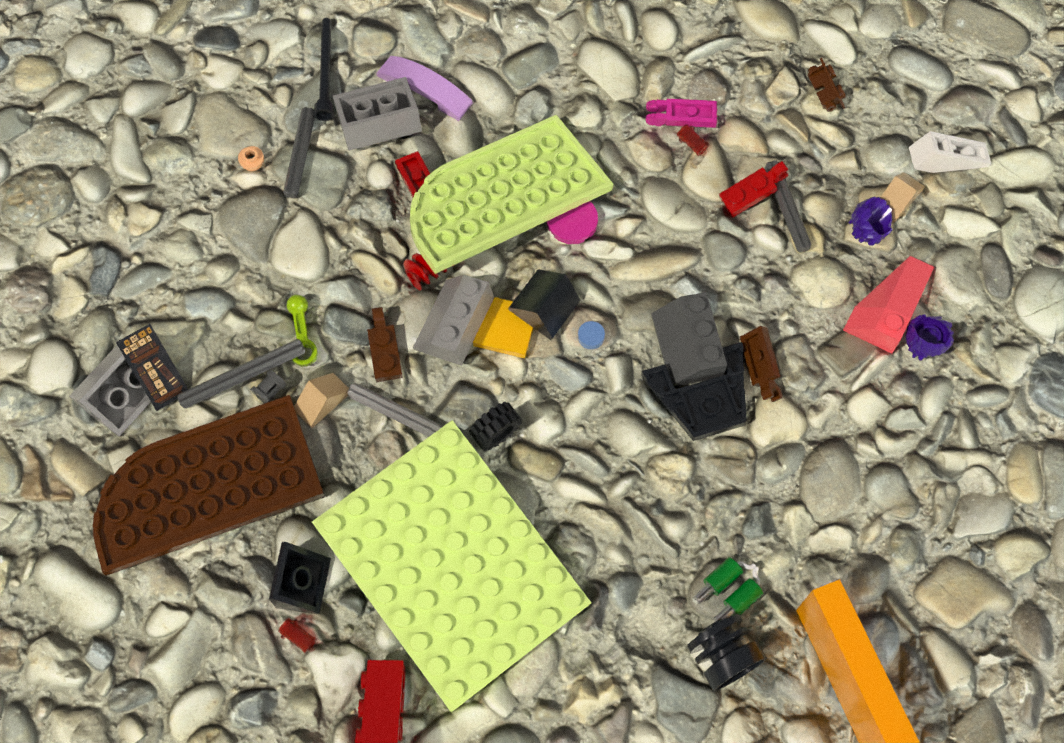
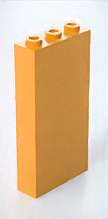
M836 580L812 590L796 611L858 742L920 743L841 580Z

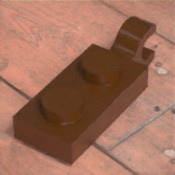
M383 307L372 308L375 328L367 329L376 383L403 378L394 325L386 326Z
M759 326L740 336V340L743 344V352L752 385L761 388L763 400L771 398V401L775 402L782 399V392L774 381L781 376L767 327Z

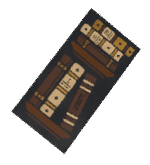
M151 324L116 342L156 412L177 400L179 393L188 390Z

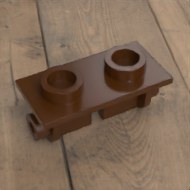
M820 58L822 65L810 67L807 76L815 91L822 87L825 88L817 92L822 108L826 109L827 112H831L836 109V105L841 104L842 108L845 109L842 99L846 98L841 85L835 86L832 80L836 78L835 72L831 64L826 66L823 59Z

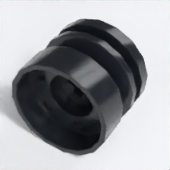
M739 614L712 623L699 632L698 636L687 645L690 654L704 649L695 658L697 664L705 663L709 660L712 662V665L703 675L713 691H718L754 670L767 659L757 641L744 645L741 643V640L747 636L750 630L748 627H743L734 631L743 622Z

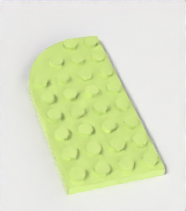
M554 115L452 160L429 174L412 199L410 209L412 238L418 251L436 274L612 191L613 183L559 117Z

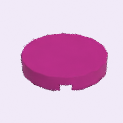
M588 201L548 220L547 228L554 235V238L560 242L580 244L595 233L598 226V213L593 203Z

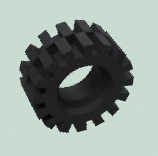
M505 401L502 404H497L495 408H490L489 412L482 414V417L477 419L475 424L471 426L469 433L483 451H489L493 447L499 446V443L506 441L508 436L511 437L514 434L513 432L518 430V426L522 424L521 421L523 420L511 404Z

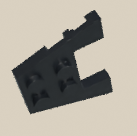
M742 342L722 347L727 362L726 375L675 389L665 364L642 371V379L692 441L745 426L746 400Z

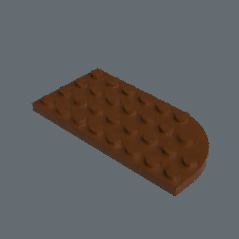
M290 395L156 441L126 458V462L114 475H110L100 492L101 498L97 511L94 512L93 537L102 573L105 576L325 497Z

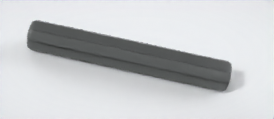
M304 107L301 110L283 190L284 196L287 198L295 199L299 193L315 120L313 108Z
M774 160L766 163L765 171L768 173L779 162ZM786 179L775 183L777 186L775 196L795 247L799 253L810 250L812 244Z

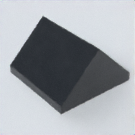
M538 269L509 306L508 310L549 340H552L581 300L566 274Z
M282 542L269 600L275 608L320 614L331 558L288 542Z

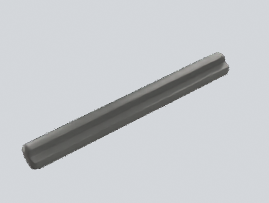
M299 339L293 340L179 393L177 396L179 404L183 408L195 405L304 354L305 347Z

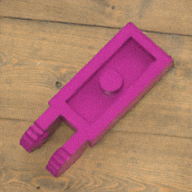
M667 98V100H650L646 103V110L656 112V114L651 113L646 116L647 125L662 126L666 124L667 126L716 128L717 101Z

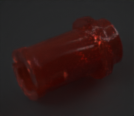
M686 124L677 133L679 142H684L697 156L702 155L710 144L694 131L695 128Z
M286 619L278 630L282 634L281 638L283 640L287 638L305 654L317 641L316 637H313L298 625L297 619Z

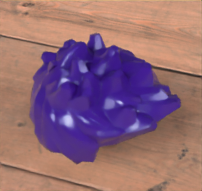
M870 197L858 203L849 221V224H853L852 235L854 238L859 239L860 243L867 242L869 246L879 244L893 230L890 228L892 224V208L886 205L887 202L884 199H880V197Z
M925 314L910 320L905 336L909 347L908 351L913 354L912 357L918 356V359L922 361L926 357L940 356L945 353L954 341L952 336L954 332L951 330L952 323L942 320V316L926 317Z

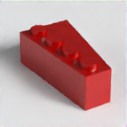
M368 660L367 671H362L361 689H365L364 699H359L358 717L362 718V728L356 729L355 743H398L403 740V718L400 717V713L404 712L406 677L404 660Z

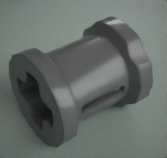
M268 370L266 378L257 387L253 386L250 390L265 404L270 402L281 389H285L287 384L275 372Z

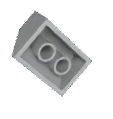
M406 77L333 95L348 151L422 131L418 108Z
M467 275L446 280L413 349L462 366L494 299L489 282Z
M117 345L69 396L88 414L117 436H120L151 402Z

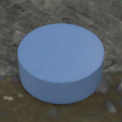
M588 321L580 326L578 341L581 346L586 349H596L603 344L605 331L601 324Z

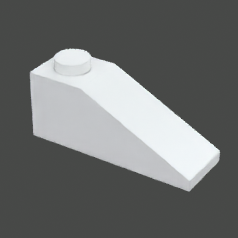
M929 131L909 147L912 163L916 170L937 173L985 168L992 165L986 143Z

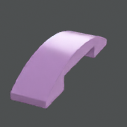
M390 56L376 73L378 77L385 81L406 77L411 90L438 104L439 111L457 121L463 117L473 104V101L463 91L441 75L421 64L402 57Z

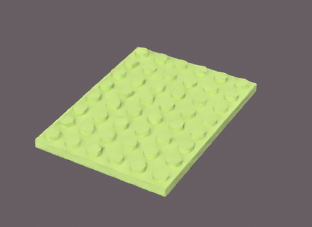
M453 420L312 521L318 532L450 712L457 709L591 604V601Z

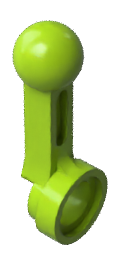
M296 294L287 300V309L293 315L296 339H299L305 348L311 349L312 354L306 360H300L296 357L292 361L298 366L307 367L316 361L318 350L316 345L308 339L305 320L308 302L304 296Z

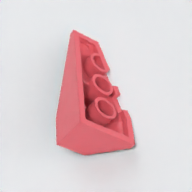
M909 256L854 307L843 331L892 354L909 324L934 266Z

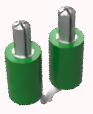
M728 557L703 579L706 586L694 595L695 601L697 600V603L701 604L712 593L719 596L743 574L740 566L748 570L753 569L752 574L756 582L748 578L723 601L726 607L714 617V621L716 622L720 618L725 619L735 614L741 616L764 595L759 586L760 579L757 575L759 569L755 564L747 565L744 562H736L731 557Z

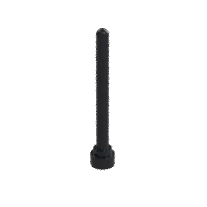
M327 17L322 20L319 99L314 104V117L320 121H329L334 117V105L329 100L331 20Z

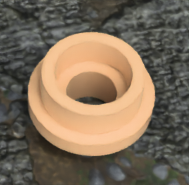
M249 146L240 151L238 161L242 168L248 171H256L261 168L264 162V155L258 147Z

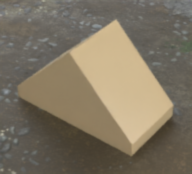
M905 172L896 175L880 197V199H884L887 202L886 205L892 208L893 223L899 219L925 188L924 185Z
M334 373L309 380L294 405L296 414L309 427L313 428L348 396L349 387Z

